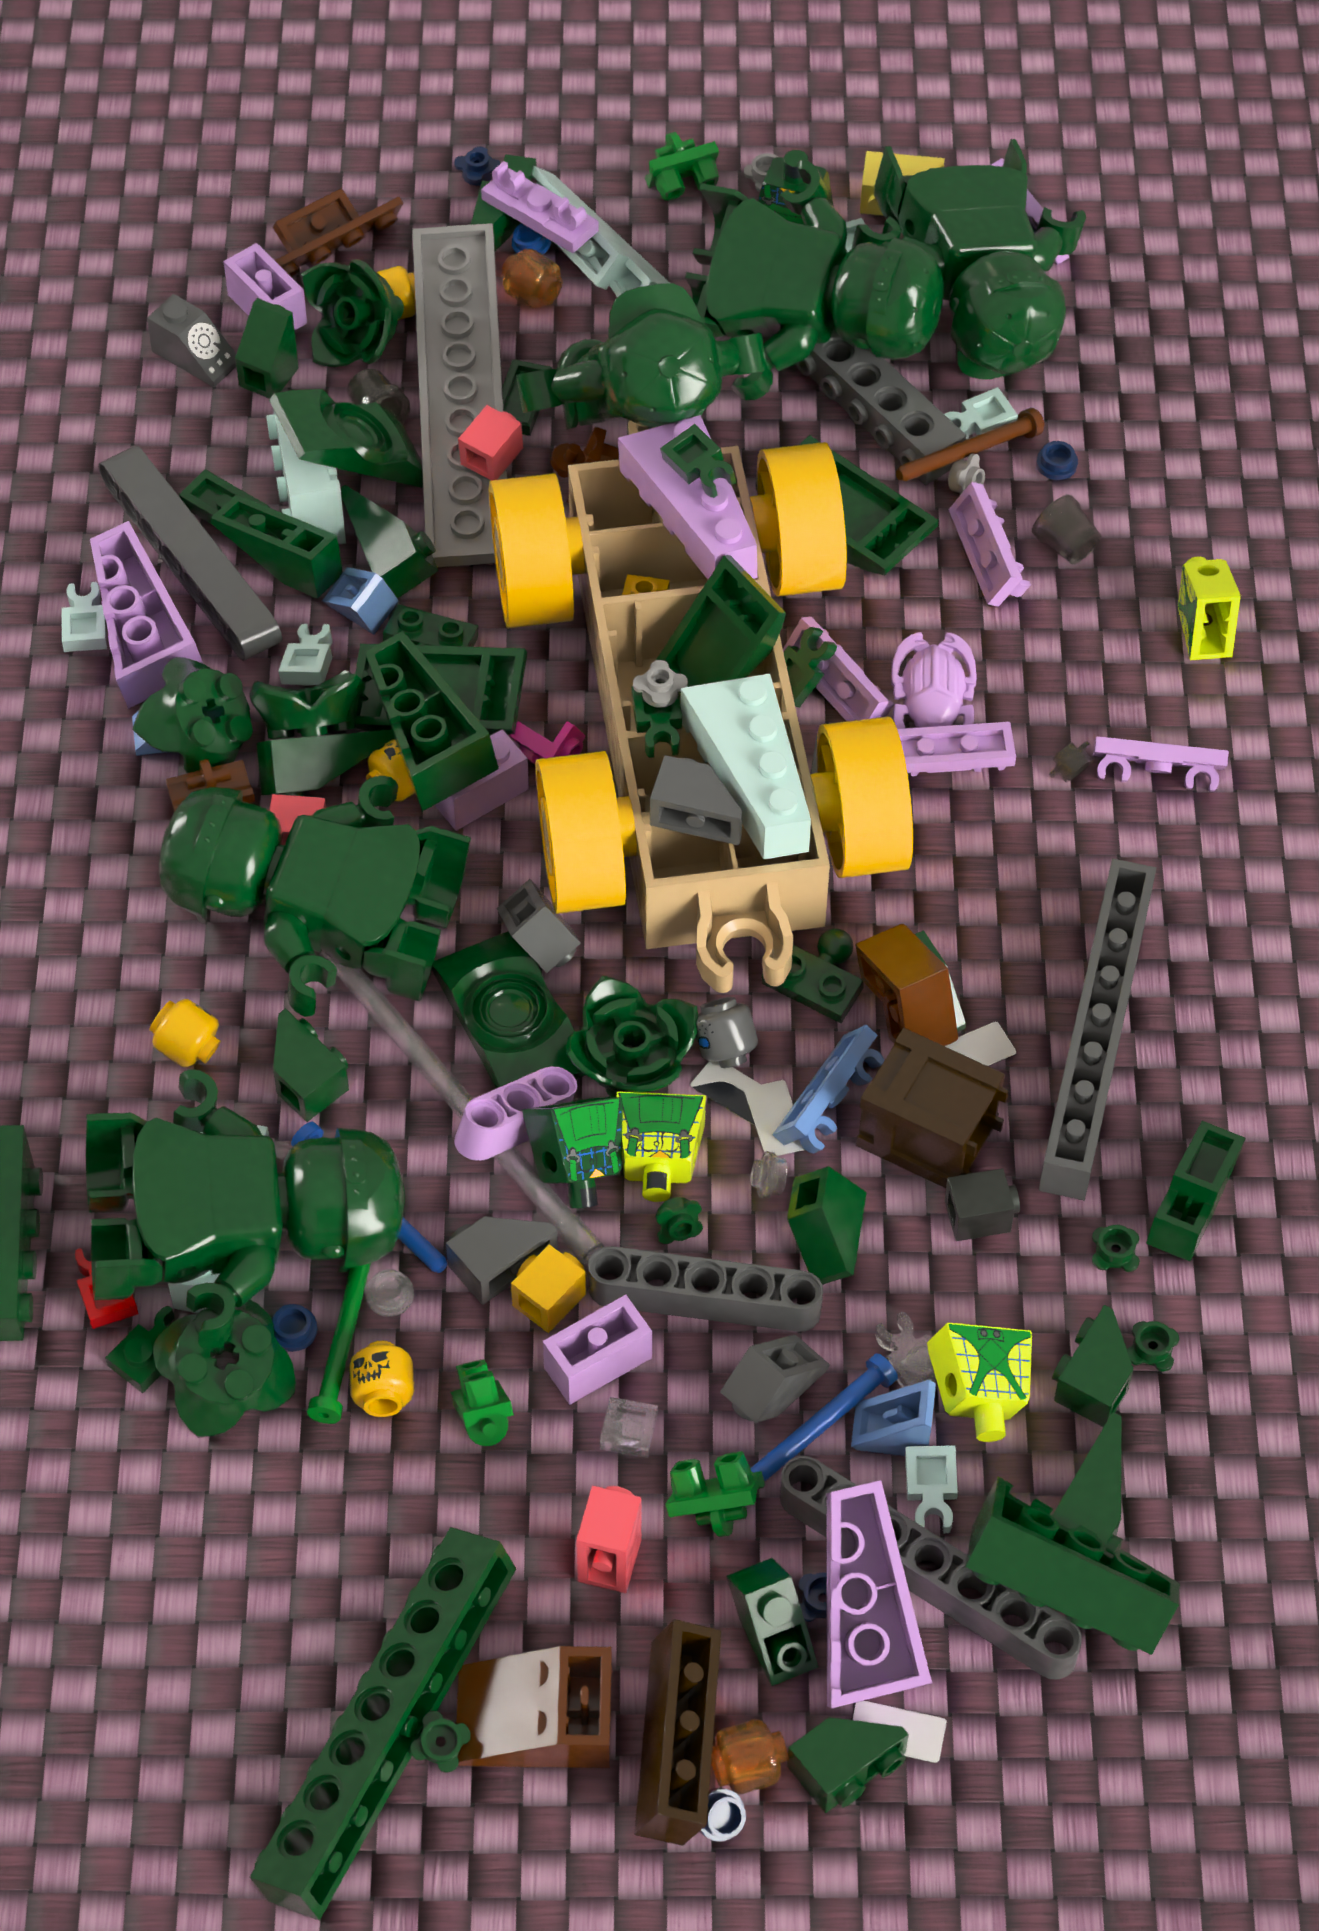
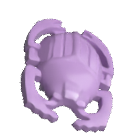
M919 632L905 638L897 647L891 667V685L893 686L894 699H905L904 705L894 704L893 721L897 729L905 728L904 715H909L917 728L953 725L958 716H963V725L974 724L973 705L963 706L962 700H973L974 687L977 681L976 665L971 648L962 638L953 633H946L944 635L945 639L938 646L935 644L929 645L923 639L922 633ZM914 651L916 654L906 664L902 676L899 677L900 665L906 655ZM956 651L962 657L967 666L969 677H965L958 659H955L952 652Z

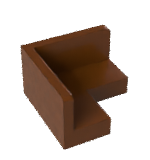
M899 924L855 944L861 980L883 1002L888 1037L894 1044L903 1027L943 1046L958 1040L949 970L905 924Z

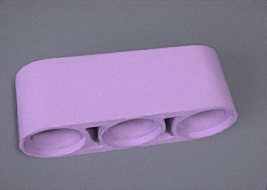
M550 1066L472 1099L465 1107L454 1138L456 1149L466 1158L481 1161L529 1141L522 1109L572 1101L577 1090L575 1077L563 1068Z

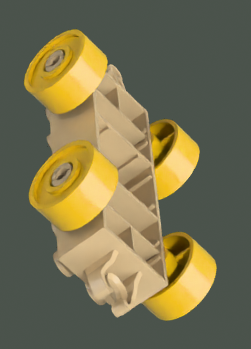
M630 420L628 422V435L648 430V427L638 425ZM822 442L761 449L757 459V496H749L739 447H722L723 461L732 466L736 483L731 486L757 544L758 578H754V580L771 597L762 553H764L770 584L777 597L842 589L845 584L847 566L845 520L838 473L828 443ZM619 459L568 465L569 517L565 518L560 486L555 473L489 481L493 547L506 627L517 628L573 621L574 597L572 575H578L618 798H616L611 766L606 751L536 759V788L548 885L555 914L625 905L624 857H629L646 949L697 943L696 965L702 979L715 991L725 993L733 987V963L726 957L723 948L726 942L732 938L752 936L763 943L766 950L762 958L765 982L771 986L781 985L784 983L792 967V931L825 927L830 864L823 832H825L832 866L838 878L908 870L911 866L913 820L910 788L903 748L893 719L887 716L820 725L817 734V773L810 774L779 635L772 652L748 677L765 674L771 675L811 818L809 852L763 859L743 824L739 845L650 826V797L664 755L676 758H690L698 763L710 764L709 762L705 763L697 750L695 739L690 732H686L683 725L682 729H676L680 736L678 755L672 756L671 746L668 743L659 742L654 745V758H649L645 752L646 732L637 733L631 686H633V679L636 676L643 675L650 669L651 663L657 659L708 579L687 555L685 546L675 534L671 535L665 528L662 517L653 506L648 507L640 497L639 489L631 480L627 481L622 475ZM627 574L670 580V590L622 595Z

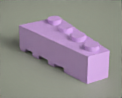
M701 415L619 437L620 472L627 481L631 480L639 489L640 497L648 507L653 506L662 517L663 525L671 535L675 534L684 544L685 552L707 579L710 578L724 555H731L753 579L758 578L757 544L731 484L724 478L715 479L713 482L716 485L718 496L711 498L703 491L700 478L688 484L662 458L660 448L693 424H696L710 438Z
M127 521L91 538L90 543L97 580L101 590L103 613L107 623L109 645L115 666V677L129 709L145 701L150 695L165 686L166 683L162 678L164 666L171 659L183 657L201 663L203 661L194 639L130 522Z
M881 1480L827 1493V1707L835 1708L931 1684L932 1681Z

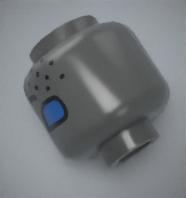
M735 997L719 998L702 1004L696 1023V1038L702 1058L713 1062L719 1061L720 1068H730L745 1063L747 1061L746 1054L751 1052L758 1044L749 1007L743 1003H736Z

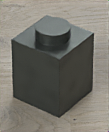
M1003 1168L949 1177L947 1180L945 1205L956 1242L1011 1232L1014 1213L1020 1212V1201L1016 1186L1008 1185Z

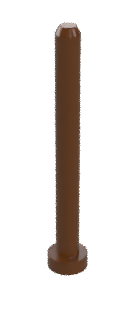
M1035 408L1025 409L1019 412L1017 420L900 465L896 470V477L898 480L908 481L969 457L972 453H979L1021 435L1026 438L1036 437L1044 431L1043 417Z

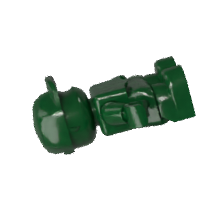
M1010 139L1002 167L993 165L929 168V170L915 175L904 176L891 146H885L874 186L875 199L886 219L882 234L876 233L868 225L857 224L852 248L860 243L882 244L890 242L893 238L899 239L902 233V240L922 247L936 260L944 281L943 300H949V308L953 319L950 331L951 338L955 343L956 360L962 373L977 379H995L1021 372L1050 357L1056 348L1066 317V305L1061 285L1056 280L1048 277L1045 272L1050 270L1058 255H1067L1075 251L1086 220L1085 211H1076L1073 213L1070 222H1063L1052 218V210L1044 207L1035 233L1033 232L1025 210L1028 177L1026 176L1027 162L1016 139Z
M801 160L797 164L802 180L810 184L808 188L800 194H793L788 189L780 194L786 207L791 212L801 215L804 224L786 220L754 198L749 199L735 189L702 183L699 188L713 212L715 228L710 250L694 248L692 254L698 263L710 266L708 276L686 272L685 279L691 287L692 300L699 312L702 323L710 328L714 338L724 336L733 338L761 333L762 338L772 335L771 338L763 343L768 371L751 373L744 378L737 377L731 385L735 394L744 400H756L763 397L773 384V368L776 367L779 372L806 359L814 350L816 343L822 344L830 340L834 328L844 342L860 349L870 348L877 358L896 360L921 352L934 334L940 319L944 296V281L936 260L922 247L898 238H893L890 242L882 244L860 243L847 252L845 248L847 241L846 222L827 200L828 190L817 167L806 160Z
M660 283L627 290L614 300L609 313L608 339L606 342L597 339H584L573 343L562 353L557 369L516 375L522 412H532L562 405L566 430L576 428L578 422L580 426L621 419H627L652 429L702 415L704 410L719 395L722 377L768 371L761 333L733 337L725 341H716L710 328L702 323L699 312L687 291L674 283Z
M376 776L365 781L359 790L358 805L356 806L353 802H346L316 810L311 816H298L292 825L285 845H282L283 833L280 821L273 812L264 807L242 801L243 793L241 790L208 787L191 792L180 803L173 814L162 840L159 877L161 888L171 901L184 910L197 915L198 922L207 925L208 910L230 917H244L253 913L266 897L263 924L265 946L284 971L290 973L287 992L289 1005L296 1013L304 1017H310L315 1014L316 993L313 988L305 984L319 982L325 988L335 985L337 967L330 960L315 955V952L321 953L322 950L333 960L345 967L362 969L363 967L371 975L385 978V985L389 992L412 1000H421L435 961L441 929L415 921L407 922L401 919L400 916L406 904L413 905V915L417 919L447 928L463 882L471 837L434 826L415 830L409 824L393 825L394 816L390 810L381 811L375 808L377 806L389 807L397 799L398 784L393 778L388 776Z
M188 1069L179 1075L178 1088L184 1099L195 1100L201 1104L194 1108L180 1105L174 1111L173 1123L159 1118L146 1121L131 1112L86 1114L85 1158L89 1213L122 1211L128 1206L129 1199L134 1200L136 1219L127 1220L126 1218L91 1219V1268L94 1300L129 1298L133 1294L135 1287L153 1286L162 1281V1276L164 1282L176 1284L194 1280L208 1271H211V1275L219 1274L214 1283L198 1284L187 1291L186 1307L195 1313L199 1309L208 1308L219 1315L202 1323L198 1337V1344L202 1348L210 1349L226 1342L232 1333L235 1306L241 1307L270 1283L275 1271V1264L279 1258L282 1230H285L287 1241L293 1251L303 1259H340L338 1272H347L349 1268L379 1260L392 1251L400 1235L405 1205V1192L399 1163L388 1141L372 1132L337 1127L335 1138L321 1137L300 1141L288 1151L283 1162V1170L278 1172L276 1149L273 1140L269 1136L262 1135L256 1124L226 1106L218 1109V1089L215 1081L208 1074L193 1069Z

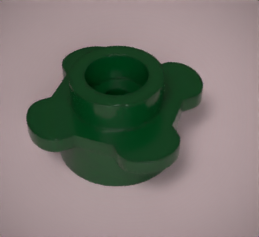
M675 1197L665 1201L658 1208L655 1218L661 1230L658 1232L657 1237L662 1244H671L674 1240L683 1241L696 1237L702 1232L703 1225L698 1219V1214L702 1211L699 1202L689 1201L683 1197Z
M1122 1225L1099 1227L1093 1232L1092 1241L1096 1244V1253L1092 1257V1263L1097 1269L1104 1271L1109 1267L1122 1268L1126 1272H1132L1138 1268L1140 1259L1135 1255V1249L1139 1243V1235L1135 1230ZM1118 1247L1120 1251L1113 1252L1111 1248Z
M1137 1322L1132 1328V1334L1135 1337L1133 1346L1127 1349L1131 1363L1134 1365L1141 1363L1153 1365L1161 1372L1170 1370L1174 1364L1171 1354L1173 1347L1179 1343V1334L1161 1322ZM1150 1343L1156 1344L1157 1349H1150L1148 1345Z
M437 1711L429 1712L422 1719L424 1728L419 1739L411 1743V1755L418 1761L427 1759L437 1764L441 1772H452L459 1764L457 1755L462 1745L470 1740V1730L463 1723L455 1724L450 1720L443 1719L442 1714ZM438 1737L445 1739L444 1746L439 1747L436 1745L435 1741Z

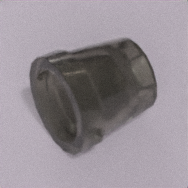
M376 369L362 370L350 380L347 394L351 403L360 405L377 402L391 412L403 425L409 416L411 408L410 401L398 385H393Z
M1068 494L1052 502L1039 515L1032 527L1033 535L1041 543L1048 545L1070 564H1076L1085 559L1097 547L1102 537L1101 533L1081 509L1080 503L1072 495Z

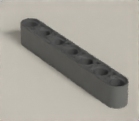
M135 445L98 464L100 475L110 493L242 661L282 642L280 628L271 612L139 446Z
M798 1456L790 1459L784 1465L781 1472L780 1502L783 1509L790 1515L827 1538V1493L857 1485L814 1458ZM798 1482H806L814 1488L807 1492H800L795 1490L792 1485ZM888 1505L910 1592L1046 1678L1062 1679L1074 1671L1082 1644L1081 1633L1075 1624L1047 1605L1038 1607L1028 1603L1017 1591L1000 1583L992 1585L980 1580L971 1569L965 1567L967 1554ZM922 1561H930L935 1563L940 1569L934 1572H925L917 1564ZM964 1588H973L979 1591L982 1597L968 1599L963 1597L959 1591ZM1015 1615L1020 1617L1025 1624L1019 1627H1012L1007 1625L1002 1620V1617ZM1058 1642L1064 1645L1068 1652L1065 1654L1051 1653L1045 1647V1644Z

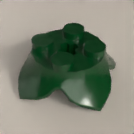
M360 259L352 260L350 265L335 262L321 263L302 272L301 278L305 296L310 305L322 315L320 322L313 330L311 338L313 363L329 367H341L359 359H362L365 364H373L379 360L386 345L393 338L398 319L402 317L404 312L402 300L394 294L386 279Z
M183 657L171 659L164 666L162 678L166 683L165 686L144 701L136 716L132 730L155 749L162 752H178L182 754L183 768L186 773L199 771V761L205 759L209 760L211 767L235 762L242 744L253 733L250 706L243 692L241 680L233 673L224 674L195 660Z
M349 670L342 671L318 686H313L314 688L299 690L285 689L255 681L251 687L249 698L266 724L268 739L294 736L293 729H296L297 733H301V737L328 734L327 725H329L330 731L356 728L355 709L364 690V682L357 674H352Z
M602 976L586 997L583 1007L582 1030L572 1032L567 1039V1057L586 1076L605 1087L607 1094L611 1097H617V1092L650 1093L664 1088L679 1077L682 1070L680 1063L692 1047L697 1036V1006L680 999H663L654 1005H649L645 1002L638 989L629 983Z
M251 1299L241 1307L235 1306L232 1333L228 1340L218 1347L206 1349L198 1344L202 1323L205 1320L214 1319L219 1316L215 1311L208 1308L203 1309L197 1314L184 1316L172 1322L159 1334L154 1342L153 1355L155 1366L161 1376L172 1381L174 1384L175 1406L179 1417L198 1438L210 1437L226 1432L234 1427L248 1410L253 1409L266 1412L277 1409L295 1394L296 1380L293 1363L287 1351L277 1342L274 1336V1324L270 1315ZM223 1351L232 1353V1359H236L238 1362L237 1364L228 1363L225 1369H219L216 1367L217 1359L212 1357L215 1354L221 1355Z

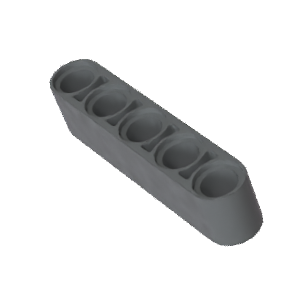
M614 1246L596 1250L588 1262L589 1294L597 1304L606 1306L627 1295L637 1311L797 1332L814 1328L821 1317L823 1285L818 1277L807 1271ZM612 1273L618 1275L619 1278L605 1280L601 1276ZM660 1279L665 1281L667 1284L662 1286H653L650 1285L648 1282ZM707 1285L715 1290L703 1293L695 1288ZM747 1292H757L760 1293L762 1297L751 1299L745 1297L743 1294ZM795 1298H805L809 1300L810 1303L805 1305H798L793 1303L791 1300Z

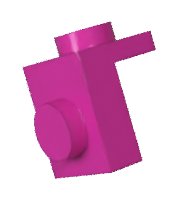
M519 721L516 723L515 734L508 735L520 745L519 749L527 757V760L536 765V759L581 754L583 740L585 739V734L568 721L564 724L553 742Z

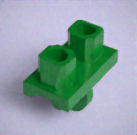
M677 132L667 133L665 137L666 146L655 149L657 158L649 161V174L645 175L648 188L656 186L664 201L678 198L684 194L685 186L682 178L692 176L698 190H700L701 183L716 186L719 179L716 165L719 150L716 142L695 147L692 138L681 141Z
M484 1359L456 1366L461 1389L451 1391V1397L469 1438L475 1444L481 1446H492L499 1443L505 1437L508 1430L507 1417L514 1415L509 1397L499 1381L494 1379L492 1371H488L487 1363Z
M742 1451L727 1453L718 1457L714 1463L718 1478L704 1479L699 1460L689 1459L676 1462L670 1471L673 1492L665 1503L669 1518L696 1514L697 1524L699 1526L711 1524L718 1537L730 1536L733 1531L734 1520L747 1518L746 1506L754 1505L757 1489L764 1488L765 1486L762 1471L751 1472Z

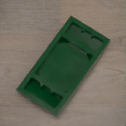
M323 389L274 393L270 398L269 402L299 460L423 488L421 458L401 422L377 402L360 405L349 402L336 403Z
M809 435L799 445L821 442ZM831 449L838 473L843 503L847 563L872 573L886 575L938 527V519Z
M724 555L656 660L666 661L673 672L685 675L688 681L687 687L746 678L772 652L782 629L786 612L731 555ZM678 691L679 701H681V691Z
M360 644L355 674L364 682V690L355 709L356 728L354 729L368 732L392 730L376 689L365 651L378 644ZM415 645L489 732L490 736L502 729L507 735L515 734L528 654L525 648Z
M509 931L434 961L432 972L496 1088L550 1066L567 1070L575 1079L585 1076L583 1072L572 1064L566 1054L567 1039L572 1032H575L567 1014L554 1000L535 960L515 941Z

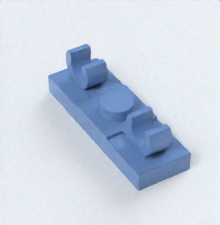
M864 1025L843 1035L772 1134L780 1143L786 1145L799 1139L802 1147L810 1153H816L825 1147L816 1138L815 1128L827 1136L837 1130V1126L832 1119L827 1116H821L827 1106L833 1108L842 1101L849 1091V1087L846 1086L849 1079L858 1086L871 1082L873 1078L865 1072L863 1061L872 1069L881 1066L885 1061L878 1051L868 1049L878 1036L870 1027Z

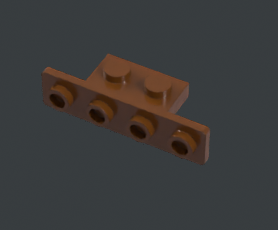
M340 188L274 223L273 229L288 254L274 261L292 278L298 273V267L308 262L312 266L317 265L332 255L331 250L341 245H344L345 248H350L365 238L364 233L374 228H377L378 231H383L392 226L398 220L397 215L404 203L400 196L359 216L343 189Z

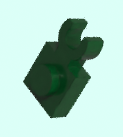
M693 424L660 448L663 460L688 484L700 478L703 491L711 498L718 496L716 485L713 482L715 479L724 478L731 485L736 483L732 466L723 461L721 448L696 424Z
M809 627L801 637L800 649L799 647L788 645L783 652L795 707H801L825 675L817 665L820 661L830 659L837 649V645L834 642L824 641L821 647L817 649V640L823 633L820 628Z
M631 686L637 733L646 732V755L649 758H654V745L659 742L668 743L671 746L672 756L678 755L680 736L676 729H682L679 694L673 704L667 707H654L643 699L642 692H636L633 686Z
M169 1305L163 1307L156 1314L154 1319L155 1326L150 1331H147L138 1324L105 1357L107 1366L142 1394L161 1376L155 1366L153 1346L159 1334L175 1318L173 1308Z

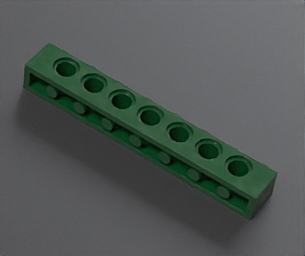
M450 1527L441 1544L434 1549L427 1569L417 1586L413 1587L410 1591L406 1605L393 1628L385 1634L382 1647L369 1670L361 1676L357 1685V1691L344 1713L335 1721L330 1738L319 1757L311 1763L303 1785L293 1802L284 1810L280 1825L269 1844L256 1859L250 1879L269 1902L320 1921L412 1756L410 1752L411 1743L419 1739L424 1728L422 1724L423 1717L429 1712L438 1710L517 1569L501 1542Z

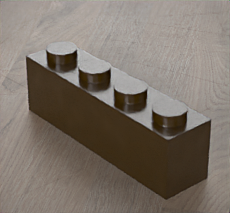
M673 1619L651 1642L634 1835L684 1846L707 1825L721 1630Z

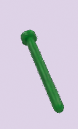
M371 1263L352 1267L349 1271L319 1395L310 1399L307 1409V1415L320 1423L334 1424L341 1419L343 1406L337 1400Z

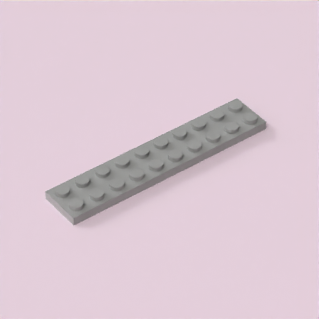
M493 223L415 228L412 231L425 534L430 538L436 552L432 556L437 567L495 563L489 503V481L491 480L461 465L458 438L486 405L500 412L503 411ZM507 469L502 473L498 480L507 479Z

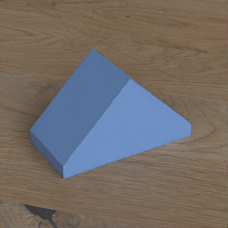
M346 567L322 600L326 605L375 635L399 602L383 578L377 573Z
M926 1380L860 1401L855 1408L851 1447L859 1451L905 1456L906 1447L929 1446L936 1383Z

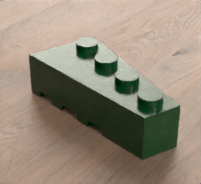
M403 631L365 651L376 689L422 812L499 769L489 732Z
M0 1125V1341H23L24 1324L33 1320L32 1293H27L28 1280L35 1279L37 1273L36 1252L30 1251L31 1237H39L40 1213L39 1209H34L35 1196H42L43 1171L41 1167H35L24 1125Z
M998 1476L972 1526L965 1567L971 1569L977 1578L988 1584L998 1585L1000 1583L1017 1591L1025 1601L1038 1607L1047 1605L1064 1613L1070 1622L1081 1628L1090 1629L1093 1627L1110 1635L1118 1645L1131 1651L1140 1649L1152 1655L1179 1606L1180 1583L1122 1549L1116 1550L1114 1555L1105 1550L1106 1546L1097 1537V1534L1082 1525L1078 1528L1068 1529L1050 1515L1053 1508L1036 1498L1029 1506L1010 1494L1014 1485Z

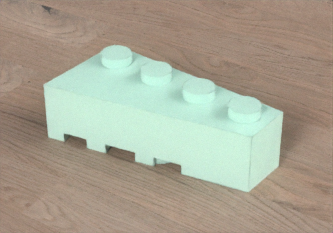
M275 411L272 415H266L269 439H278V445L271 446L274 470H283L284 477L276 478L280 503L288 502L289 508L282 509V513L335 534L338 538V544H345L340 484L337 479V469L299 460Z
M758 675L681 688L680 707L682 725L687 733L690 732L697 743V750L705 763L709 762L715 774L743 811L742 824L762 858L770 859L809 852L811 818L771 675Z

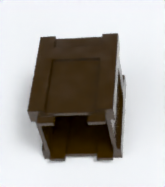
M903 1027L885 1061L860 1098L861 1117L856 1146L946 1188L949 1177L973 1173L969 1169L988 1136L991 1135L994 1129L999 1132L1002 1131L1004 1119L998 1117L999 1101L1006 1103L1009 1090L1002 1087L1005 1074Z

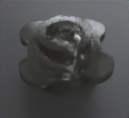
M1086 741L1077 748L1074 743H1070L1053 757V761L1056 764L1055 768L1049 773L1050 777L1053 778L1059 774L1065 782H1069L1082 773L1093 762L1092 758L1085 751L1091 744Z

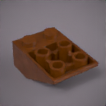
M557 1646L462 1665L458 1673L456 1724H465L469 1728L471 1736L468 1743L462 1745L457 1755L458 1766L610 1768L612 1647Z

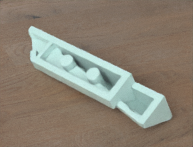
M534 166L532 177L537 180V184L561 198H568L569 204L577 209L582 206L585 208L586 214L598 220L599 231L574 253L558 245L597 287L606 290L610 286L618 297L623 292L637 287L670 283L554 174Z

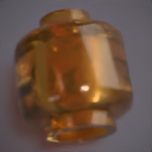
M523 249L516 255L509 256L502 267L504 291L529 308L535 309L544 305H550L560 294L563 280L559 266L553 260L534 249Z
M752 1719L720 1729L717 1732L715 1745L712 1747L711 1766L720 1787L728 1786L731 1791L742 1795L776 1784L781 1776L780 1763L788 1761L789 1758L781 1732L778 1730L771 1733L764 1721Z

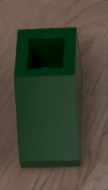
M256 298L253 302L235 357L240 387L270 399L274 393L282 391L299 369L293 312L286 310L278 304H272Z
M285 1008L278 1013L273 1064L276 1092L295 1112L308 1122L349 1090L347 1076L349 1066L339 1050L335 1047L328 1049L318 1039L315 1029L304 1018L296 1019Z
M829 1166L794 1178L787 1216L788 1223L808 1272L818 1277L822 1285L854 1275L867 1195L866 1191Z
M1106 1305L1102 1307L1095 1320L1090 1317L1086 1318L1075 1339V1343L1079 1344L1072 1357L1067 1354L1063 1355L1052 1376V1380L1057 1382L1054 1401L1101 1427L1105 1426L1111 1413L1116 1412L1126 1396L1133 1373V1366L1113 1309Z
M773 1558L726 1576L739 1620L772 1686L819 1667L792 1577Z
M829 1717L788 1747L787 1767L826 1814L838 1804L842 1808L852 1804L865 1791L866 1787L864 1784L876 1775L880 1774L882 1777H887L896 1771L906 1759L904 1754H906L909 1734L902 1726Z

